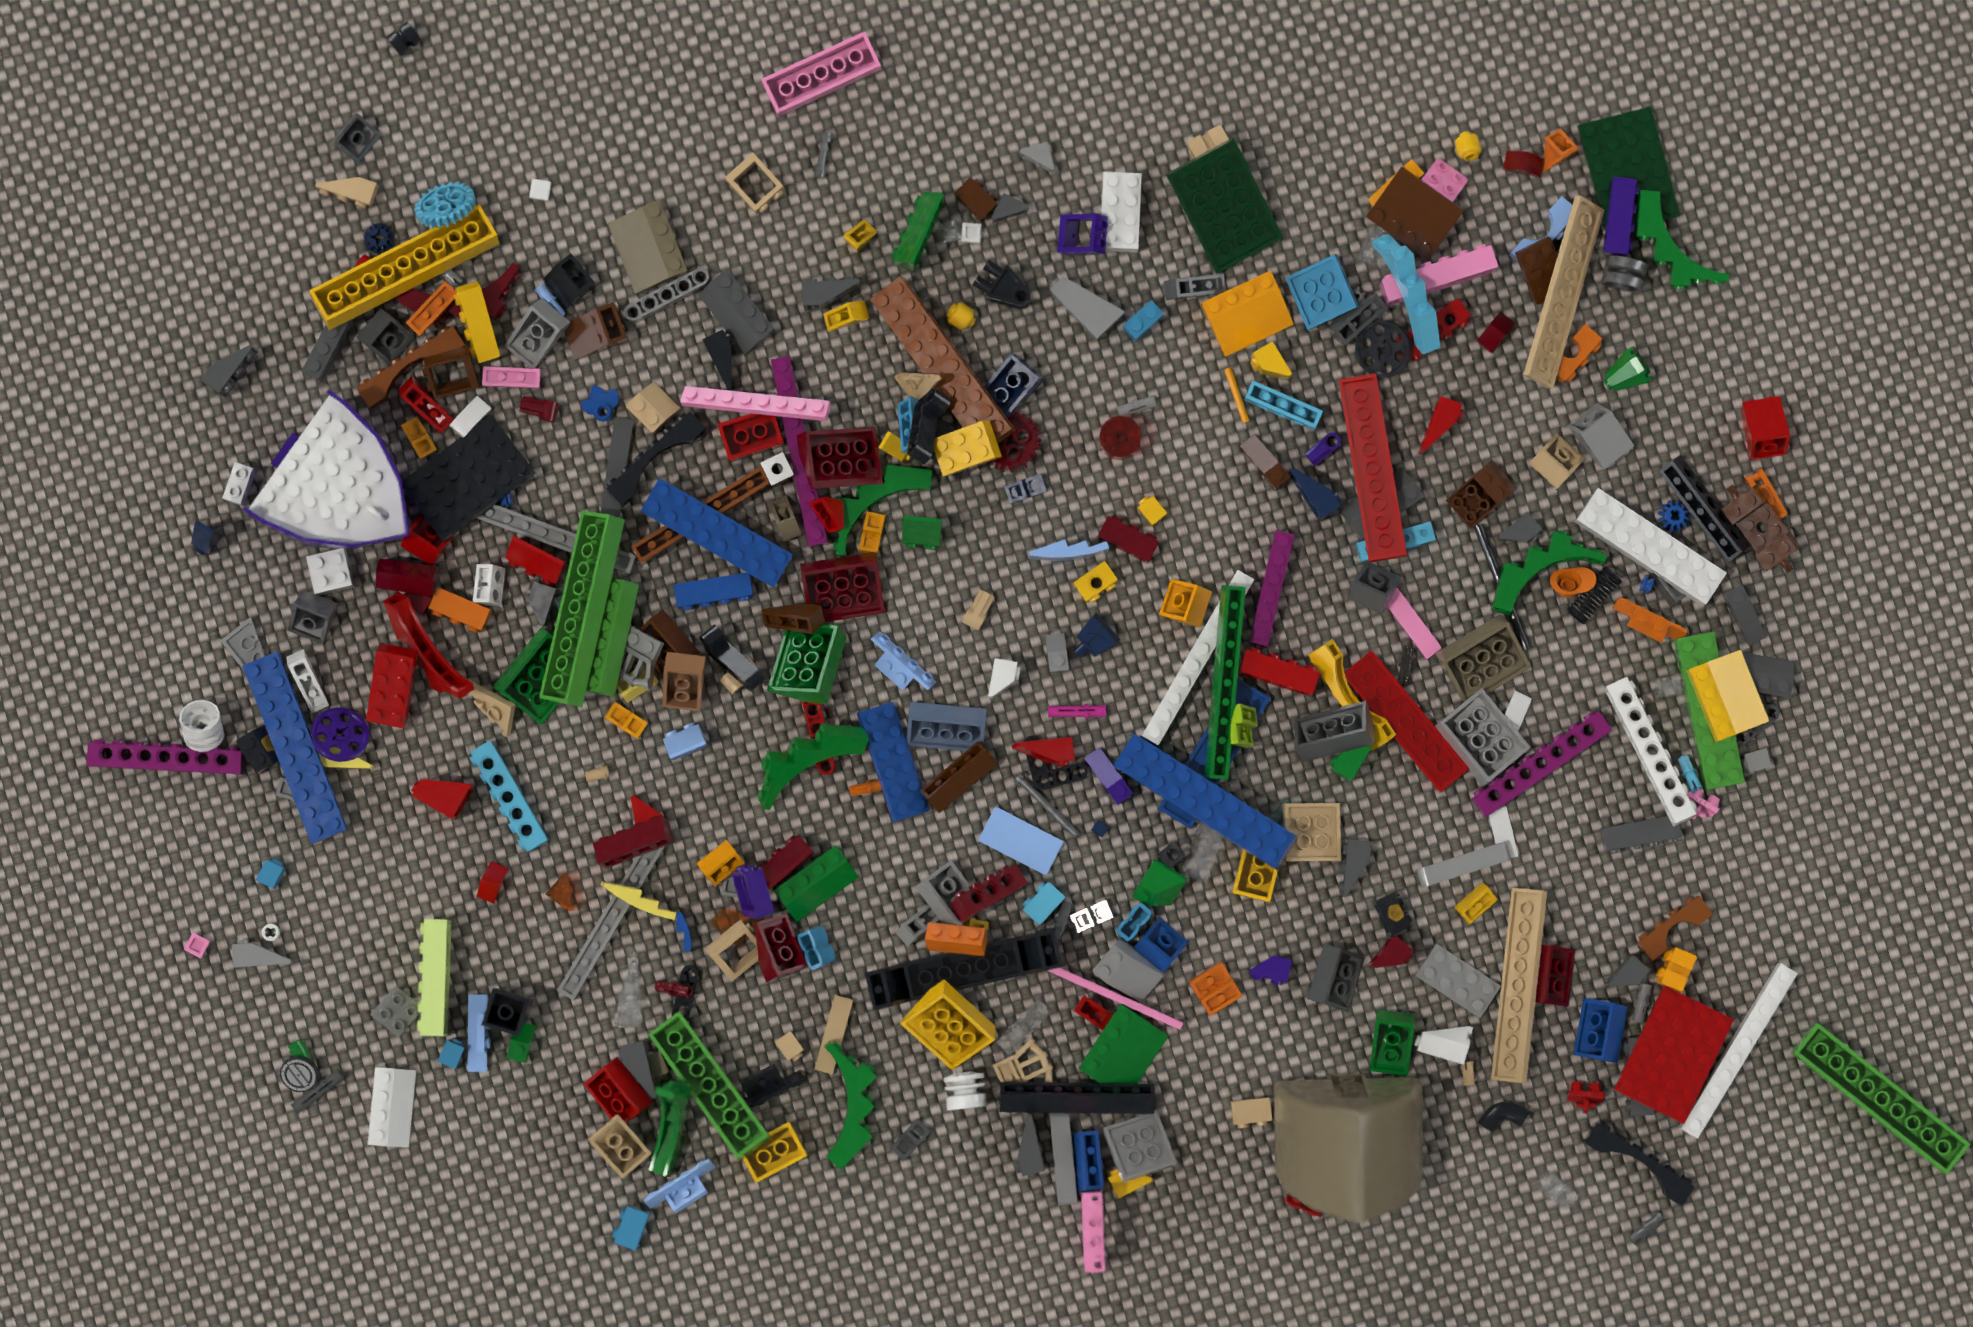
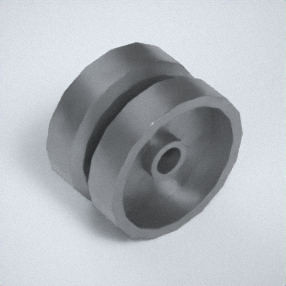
M1607 256L1605 267L1609 271L1603 273L1601 284L1626 292H1642L1644 281L1640 277L1646 275L1648 265L1633 258Z

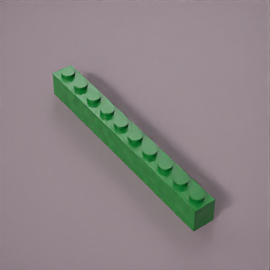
M1221 585L1204 777L1226 780L1229 778L1232 745L1231 722L1235 710L1246 587Z

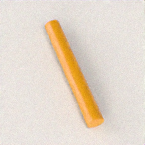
M1232 368L1224 369L1242 423L1250 422Z

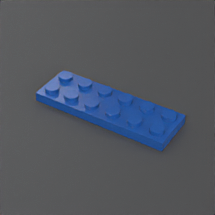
M894 702L858 712L857 716L860 725L865 729L869 738L867 746L893 823L930 811L925 796L920 792L922 786Z

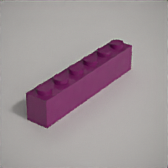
M1278 530L1274 532L1248 644L1268 647L1294 534Z

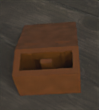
M614 302L570 320V324L564 331L574 360L628 341Z
M1491 460L1445 501L1466 525L1472 529L1510 496L1517 487L1496 463Z

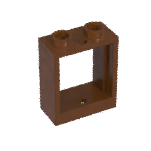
M468 346L424 357V365L421 367L424 377L428 376L427 388L429 393L433 392L434 399L479 388L477 374ZM463 359L468 377L439 385L436 384L431 367Z

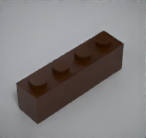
M977 741L922 788L920 792L937 812L941 813L998 763L986 748Z

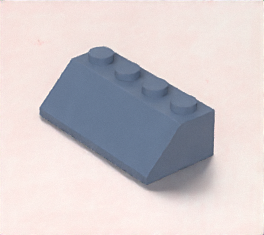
M910 702L907 744L908 746L959 751H967L977 741L984 745L987 709Z

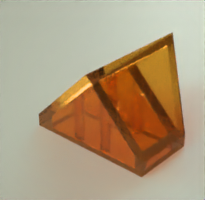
M567 872L562 874L546 895L567 911L572 912L574 907L570 875Z

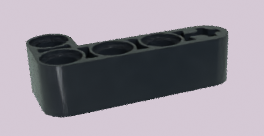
M936 388L931 389L918 400L913 412L907 455L922 464H926L932 456L938 416L949 407L951 402L949 396Z
M716 625L711 626L699 637L707 654L750 692L766 680L764 674L753 663L727 642L725 635Z

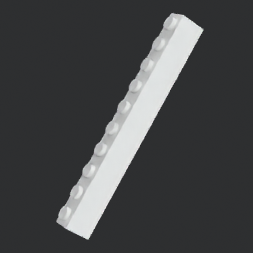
M1237 570L1229 586L1246 587V595L1254 579ZM1220 601L1141 736L1157 747L1216 647Z
M1777 963L1699 1092L1685 1124L1681 1123L1678 1127L1679 1129L1698 1139L1798 973L1782 963Z

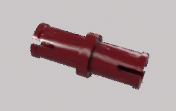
M657 980L655 983L656 992L667 993L672 997L691 998L693 994L691 986L681 985L675 981Z

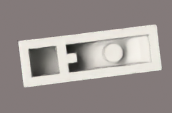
M304 649L287 656V665L311 713L329 706Z

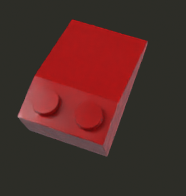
M1440 396L1420 446L1419 455L1427 451L1455 422L1458 423L1464 411L1461 409V403Z

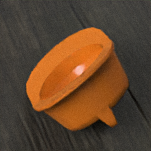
M1585 567L1559 569L1551 575L1550 584L1561 597L1573 598L1579 593L1591 590L1596 584V576L1591 569Z

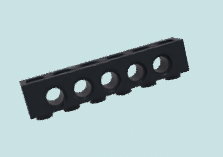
M1681 455L1659 470L1728 563L1750 547Z

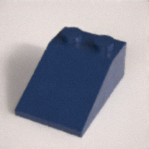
M1011 353L984 387L1005 416L1009 418L1034 393L1045 378L1020 356Z
M1295 468L1290 470L1288 474L1319 522L1339 510L1341 507L1340 502L1342 501L1336 492L1333 493L1329 488Z

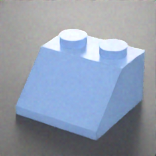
M690 723L683 727L684 730L678 733L676 730L666 734V738H663L668 755L672 761L708 747L699 724Z

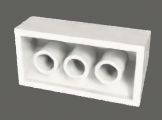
M375 1067L368 1145L409 1148L416 1070Z

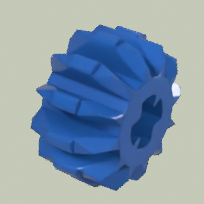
M1669 500L1667 501L1668 507L1664 504L1661 505L1663 511H1659L1658 515L1663 516V518L1658 519V522L1664 521L1665 524L1662 528L1665 529L1669 526V532H1673L1674 527L1677 532H1680V526L1683 528L1687 527L1684 521H1690V517L1685 515L1690 512L1689 510H1683L1684 504L1679 507V500L1674 502V506L1672 501ZM1670 512H1672V514H1673L1674 512H1676V513L1678 514V515L1676 516V518L1678 519L1677 521H1676V519H1674V520L1671 519V516H1672V515H1671Z

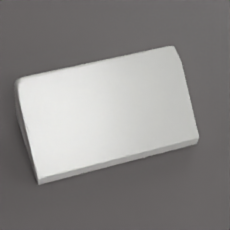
M1514 691L1504 715L1514 728L1519 731L1532 699Z

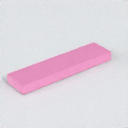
M1397 588L1387 608L1427 660L1442 649V647Z

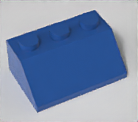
M1583 998L1573 1055L1618 1063L1628 1006Z

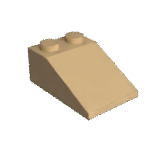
M618 1114L588 1139L622 1179L652 1154Z

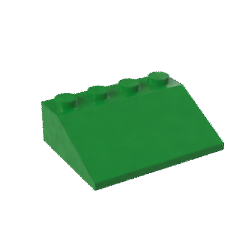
M923 192L921 196H917L914 203L916 209L914 213L910 212L906 221L909 225L906 231L902 230L899 241L901 243L899 248L895 247L891 255L894 265L910 272H915L944 206V194Z
M821 625L813 634L785 630L767 691L808 703L827 704L847 638L838 625Z
M542 627L493 685L496 690L540 725L543 724L559 704L539 698L553 636Z
M1120 1004L1078 1069L1099 1083L1137 1084L1168 1038V1035Z

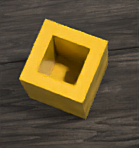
M1146 496L1139 502L1140 506L1137 510L1151 527L1167 515V512L1154 496L1150 498Z

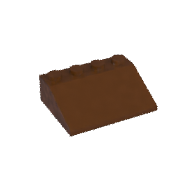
M1401 166L1366 217L1429 261L1464 210Z

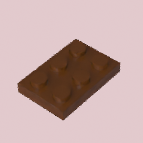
M1548 236L1515 252L1535 305L1545 301L1558 257L1551 237Z

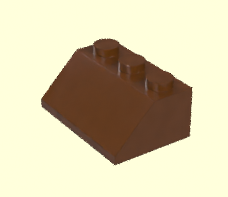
M664 610L651 617L640 628V630L664 643L655 667L663 677L667 652L690 655L700 654L698 649Z

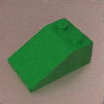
M903 516L902 544L906 545L905 548L917 549V546H925V550H936V547L940 548L942 519Z
M1376 1010L1369 1071L1408 1076L1415 1014Z

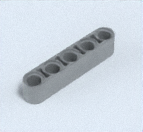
M698 268L630 303L624 309L626 319L631 323H637L705 288L710 283L708 272L703 268ZM698 274H705L706 280L704 282H697L696 277ZM681 283H688L689 289L687 291L679 290ZM666 291L672 293V297L669 300L662 298L663 293ZM649 300L655 301V306L652 309L645 307L646 302ZM631 309L638 310V315L635 318L628 316Z
M1506 841L1416 869L1423 888L1512 859Z
M1049 1113L1058 1206L1077 1204L1069 1113Z

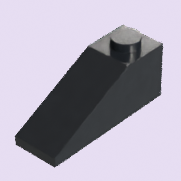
M722 329L702 340L727 390L732 391V347L730 344L733 343L729 332L725 334Z

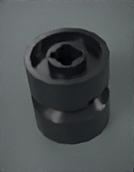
M407 21L399 27L398 32L393 31L386 37L401 57L409 51L410 46L414 47L422 41Z

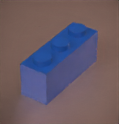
M1099 1132L1072 1133L1077 1191L1104 1189Z

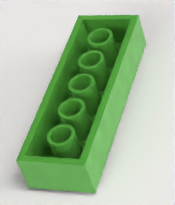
M611 579L586 692L615 697L639 584L622 579Z

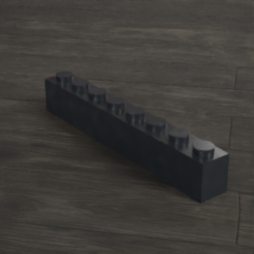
M1000 1082L999 1110L1000 1112L1154 1114L1155 1085L1130 1083Z

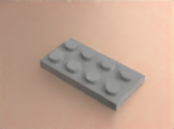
M1435 944L1415 975L1478 1018L1482 1017L1501 987L1438 944Z

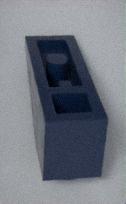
M196 520L191 544L196 546L194 550L203 556L205 553L211 555L222 535Z

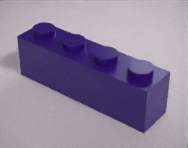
M1614 176L1611 180L1603 255L1626 257L1632 251V241L1629 240L1630 234L1634 233L1635 223L1632 222V215H1636L1637 204H1634V198L1638 196L1639 185H1636L1637 179Z

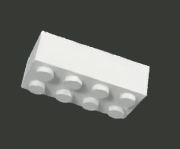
M1103 172L1101 215L1108 217L1105 251L1138 253L1142 173Z

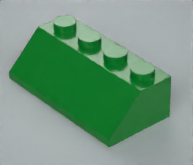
M835 845L775 889L774 892L796 922H799L859 876Z

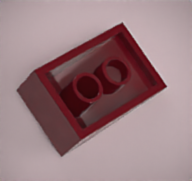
M787 913L755 923L759 966L766 983L795 974L808 967Z

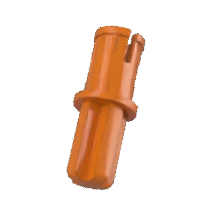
M866 780V783L850 786L849 791L851 796L867 793L872 795L874 792L882 791L879 780Z

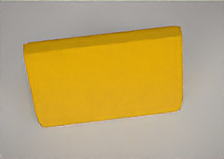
M1481 883L1454 908L1470 925L1498 899L1487 885Z

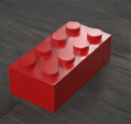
M380 643L375 655L366 721L402 729L405 727L409 716L419 650Z
M1252 647L1249 650H1245L1238 674L1309 697L1313 695L1320 672L1316 671V667L1310 665L1301 667L1298 666L1299 662L1287 659L1285 662L1279 660L1280 656L1271 653L1268 656L1263 655L1261 650Z

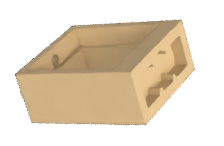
M754 153L749 155L725 177V181L755 214L758 212L763 213L769 207V202L773 199L776 201L783 195L784 186ZM755 164L776 186L756 205L735 183Z
M741 919L705 948L709 956L731 982L758 961L757 941L753 935L755 930L749 923L745 925ZM743 934H746L756 947L730 967L721 957L720 953Z

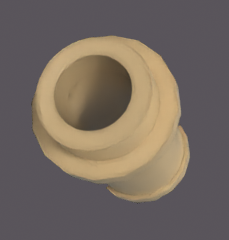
M601 765L599 768L585 771L587 782L590 783L603 778L606 780L610 776L607 765Z
M1464 1062V1065L1461 1064L1463 1080L1461 1082H1463V1086L1475 1085V1081H1477L1474 1078V1062Z

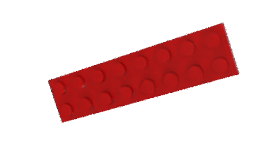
M1372 650L1344 672L1347 682L1363 701H1367L1369 709L1388 721L1396 733L1393 738L1439 793L1469 770L1465 762Z

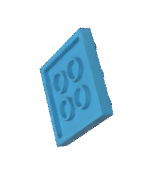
M1337 254L1286 277L1307 330H1311L1359 307Z

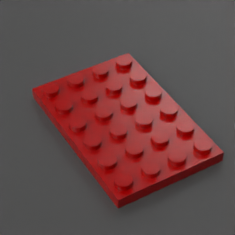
M1663 985L1613 1090L1685 1124L1734 1019Z

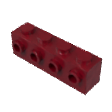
M654 816L648 822L637 823L632 828L619 830L610 837L604 836L599 838V841L593 843L598 865L609 868L674 842L669 821L662 816Z

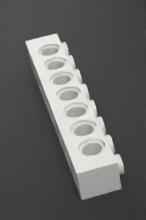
M1626 677L1606 686L1605 692L1674 827L1694 818L1697 808L1693 800H1689L1685 784L1680 783L1678 779L1680 774L1676 766L1672 767L1669 761L1671 756L1667 749H1663L1661 745L1662 738L1658 732L1654 731L1652 727L1654 725L1650 715H1646L1644 702L1635 693L1637 691L1635 684ZM1621 697H1630L1631 703H1623ZM1637 713L1640 719L1633 721L1630 718V714ZM1646 730L1648 737H1640L1638 731ZM1654 747L1657 750V754L1650 755L1647 752V748ZM1656 765H1664L1666 771L1658 772L1656 770ZM1671 781L1674 784V789H1667L1664 782ZM1673 799H1681L1683 806H1675Z

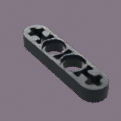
M687 965L682 969L679 984L691 986L689 984H682V980L687 981V975H684V972L691 968L692 972L695 973V976L690 978V982H694L692 987L693 994L691 998L676 996L671 1015L672 1017L676 1014V1009L679 1006H684L687 1009V1014L684 1016L687 1021H689L699 975L697 968L692 965Z

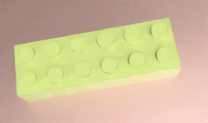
M424 919V923L420 925V934L423 935V942H420V954H423V962L419 963V973H422V981H419L418 992L422 993L421 1001H418V1012H421V1020L417 1022V1032H420V1036H448L451 920Z

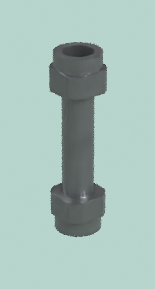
M821 131L819 142H821L818 164L814 169L813 177L825 179V162L828 144H831L832 137L830 132Z

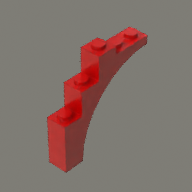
M397 592L385 599L383 603L396 638L407 644L408 648L419 650L416 665L424 669L430 687L439 693L448 692L458 699L467 696L468 693L473 691V683L458 673L430 640L411 605L409 597Z

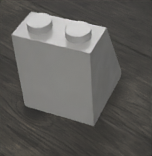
M1598 403L1567 426L1595 463L1603 469L1613 466L1617 459L1627 455L1630 449L1634 447V444L1613 413Z

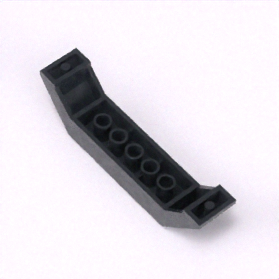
M1054 929L987 943L985 956L948 952L865 972V977L874 1011L921 999L932 987L942 980H946L958 991L1063 966Z

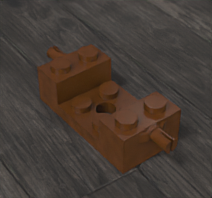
M1733 485L1726 490H1728L1733 499L1721 510L1732 525L1735 523L1754 548L1757 553L1755 557L1765 571L1780 564L1787 573L1794 568L1787 559L1801 546L1757 485L1740 494ZM1759 522L1767 524L1766 532L1758 530L1757 525Z

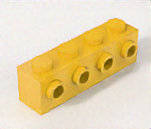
M475 281L456 287L454 299L456 305H460L462 311L459 312L461 322L466 325L464 334L466 340H470L471 343L469 348L471 358H475L478 363L500 357L481 286Z

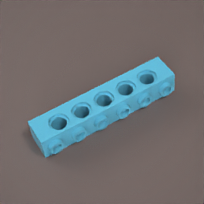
M490 740L470 752L472 754L470 760L475 768L477 766L480 768L482 773L479 775L484 784L488 783L491 787L489 793L494 801H499L501 806L498 808L503 817L507 816L510 820L508 826L513 834H518L520 838L518 843L522 850L526 849L527 852H531L548 842V837L493 742ZM487 759L494 761V766L491 769L484 767V762ZM498 775H501L504 780L500 786L494 784V778ZM506 792L513 794V799L509 803L503 800ZM519 808L522 810L523 815L520 819H515L513 811ZM526 825L532 827V833L529 836H525L522 833V829Z

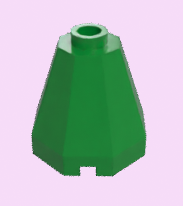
M1634 346L1627 349L1605 374L1606 379L1604 382L1609 390L1613 388L1614 391L1645 384L1654 379L1653 376H1648L1651 371L1639 353L1635 354L1633 352L1636 350Z

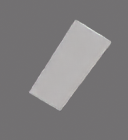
M1500 807L1489 815L1495 843L1498 844L1506 841L1511 858L1518 857L1507 807Z

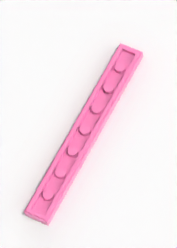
M1064 969L1048 970V972L1181 1030L1183 1025L1181 1021Z

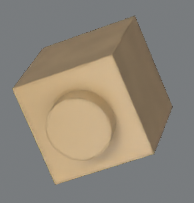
M789 1031L775 1042L788 1061L792 1059L795 1062L803 1056L801 1052L805 1049L792 1031Z

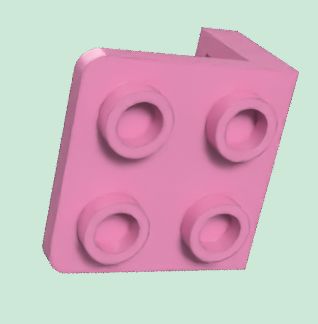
M1436 159L1422 178V181L1453 202L1468 182V179L1441 159Z

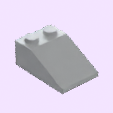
M541 298L530 306L505 344V347L530 368L535 369L562 336L570 321Z
M1122 937L1119 938L1092 970L1105 983L1140 1002L1165 975Z

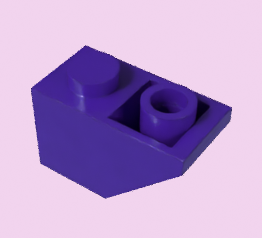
M1271 956L1250 969L1248 974L1252 975V979L1263 981L1264 978L1271 979L1272 984L1282 986V982L1287 983L1292 960Z

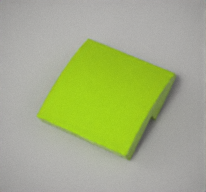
M1243 704L1236 705L1231 722L1232 745L1243 748L1254 747L1251 728L1258 727L1256 708Z

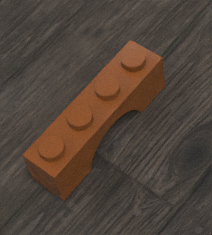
M1693 895L1684 901L1685 905L1682 908L1676 907L1668 913L1670 916L1665 921L1663 919L1659 920L1653 925L1655 929L1651 932L1645 931L1638 937L1639 941L1636 944L1649 961H1654L1668 950L1666 937L1673 925L1679 922H1688L1694 926H1699L1713 915L1700 896L1695 898Z

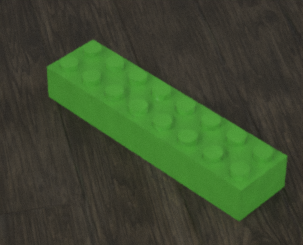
M1709 632L1675 639L1673 642L1703 789L1706 791L1745 783L1736 736L1733 735L1718 742L1714 741L1687 674V670L1719 658L1715 633Z
M681 1012L676 1013L648 1034L681 1080L688 1082L687 1086L692 1087L690 1094L739 1161L771 1139V1136Z

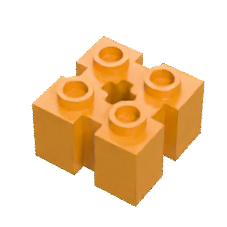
M1677 947L1666 950L1662 958L1665 961L1662 968L1659 967L1655 975L1656 983L1661 986L1665 985L1677 992H1683L1697 956Z

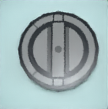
M294 1055L287 1058L282 1064L280 1078L288 1089L295 1092H306L311 1090L317 1083L319 1070L310 1058Z

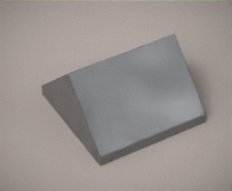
M355 112L332 142L358 164L382 134Z

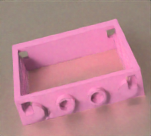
M1101 1190L1081 1191L1085 1272H1105ZM1092 1197H1098V1200H1092Z

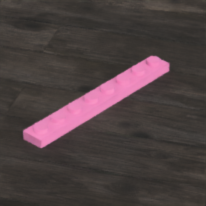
M685 386L680 401L681 405L686 407L827 421L831 408L830 401L690 386Z

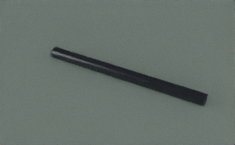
M1479 524L1474 526V530L1497 586L1501 570L1484 526ZM1514 605L1509 619L1522 650L1526 651L1531 649V646Z

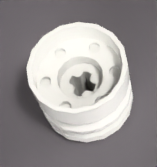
M196 700L188 703L182 709L179 721L184 741L190 749L204 752L215 749L221 744L224 738V729L220 711L215 704L206 700Z
M971 1071L954 1073L944 1077V1082L953 1081V1086L945 1087V1090L954 1091V1095L946 1097L947 1110L987 1106L986 1093L977 1092V1088L985 1086V1083L976 1084V1079L984 1078V1073Z

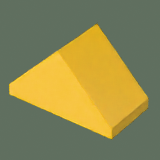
M864 219L845 233L843 238L854 251L859 253L878 231Z

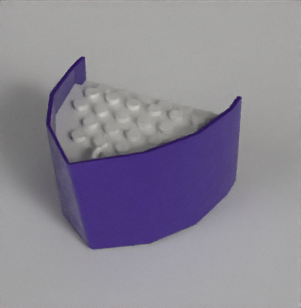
M328 389L326 393L329 396L300 437L292 432L271 462L277 468L249 509L244 507L243 510L271 530L316 548L357 549L406 537L409 534L403 485L387 443L345 400Z

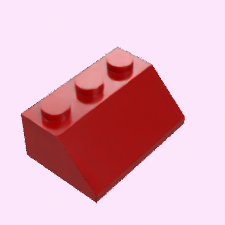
M513 536L505 559L509 561L508 565L516 569L519 566L526 569L524 573L533 578L538 575L543 578V583L551 587L553 584L558 586L568 567L564 561Z

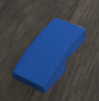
M677 912L676 932H684L683 951L692 952V939L688 923L683 913Z

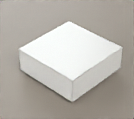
M532 179L529 198L548 201L552 183L550 181Z
M962 223L961 242L980 244L981 224Z

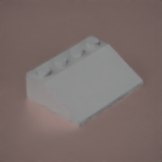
M1482 688L1435 725L1469 767V771L1481 786L1490 782L1531 748Z

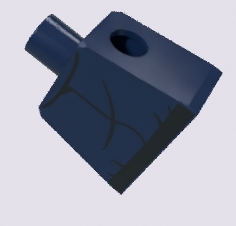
M1096 612L1076 638L1081 644L1073 651L1080 659L1088 652L1093 657H1096L1120 642L1121 639Z

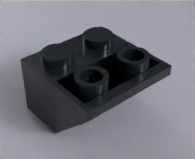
M572 253L556 264L543 279L566 309L596 287L595 282Z

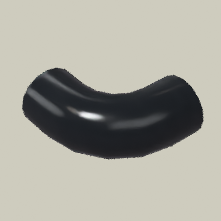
M1499 1102L1490 1106L1481 1115L1477 1123L1492 1133L1503 1121H1510L1521 1127L1530 1111L1514 1102Z

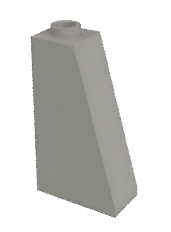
M1064 276L1061 279L1056 278L1049 285L1051 287L1049 293L1096 341L1124 316L1125 312Z

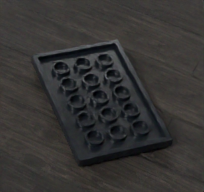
M490 415L476 425L464 438L460 437L402 481L405 492L441 540L445 542L533 476L535 471L494 417Z

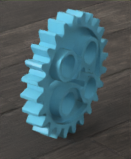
M458 181L454 185H452V182H449L448 185L442 183L441 187L435 185L434 190L428 189V194L423 193V198L417 199L419 203L415 204L416 208L414 211L418 221L421 224H425L426 227L431 225L434 228L438 225L441 228L444 224L448 227L451 222L456 224V220L462 221V216H469L468 212L473 211L472 207L475 206L476 198L473 190L470 189L469 185L466 186L465 183L460 185Z

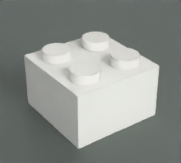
M340 548L306 556L315 595L319 596L355 587L346 549Z

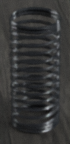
M1605 566L1602 568V571H1599L1600 574H1596V579L1605 587L1596 581V584L1602 590L1596 586L1594 588L1599 593L1591 589L1597 597L1589 591L1586 592L1594 599L1592 600L1585 593H1580V597L1577 596V600H1574V603H1571V606L1567 608V611L1584 625L1589 621L1586 616L1591 618L1589 613L1594 615L1592 610L1597 611L1594 606L1600 608L1597 603L1603 605L1600 600L1606 602L1602 596L1608 599L1605 593L1611 595L1608 590L1614 592L1610 586L1617 589L1613 583L1618 586L1622 583L1619 576ZM1602 573H1604L1610 580L1604 577ZM1581 595L1585 596L1592 604L1586 601ZM1579 598H1580L1581 600H1583L1590 608H1588L1585 604H1583V603L1579 600ZM1576 602L1580 603L1587 611L1580 607ZM1573 605L1577 606L1585 615L1575 609Z

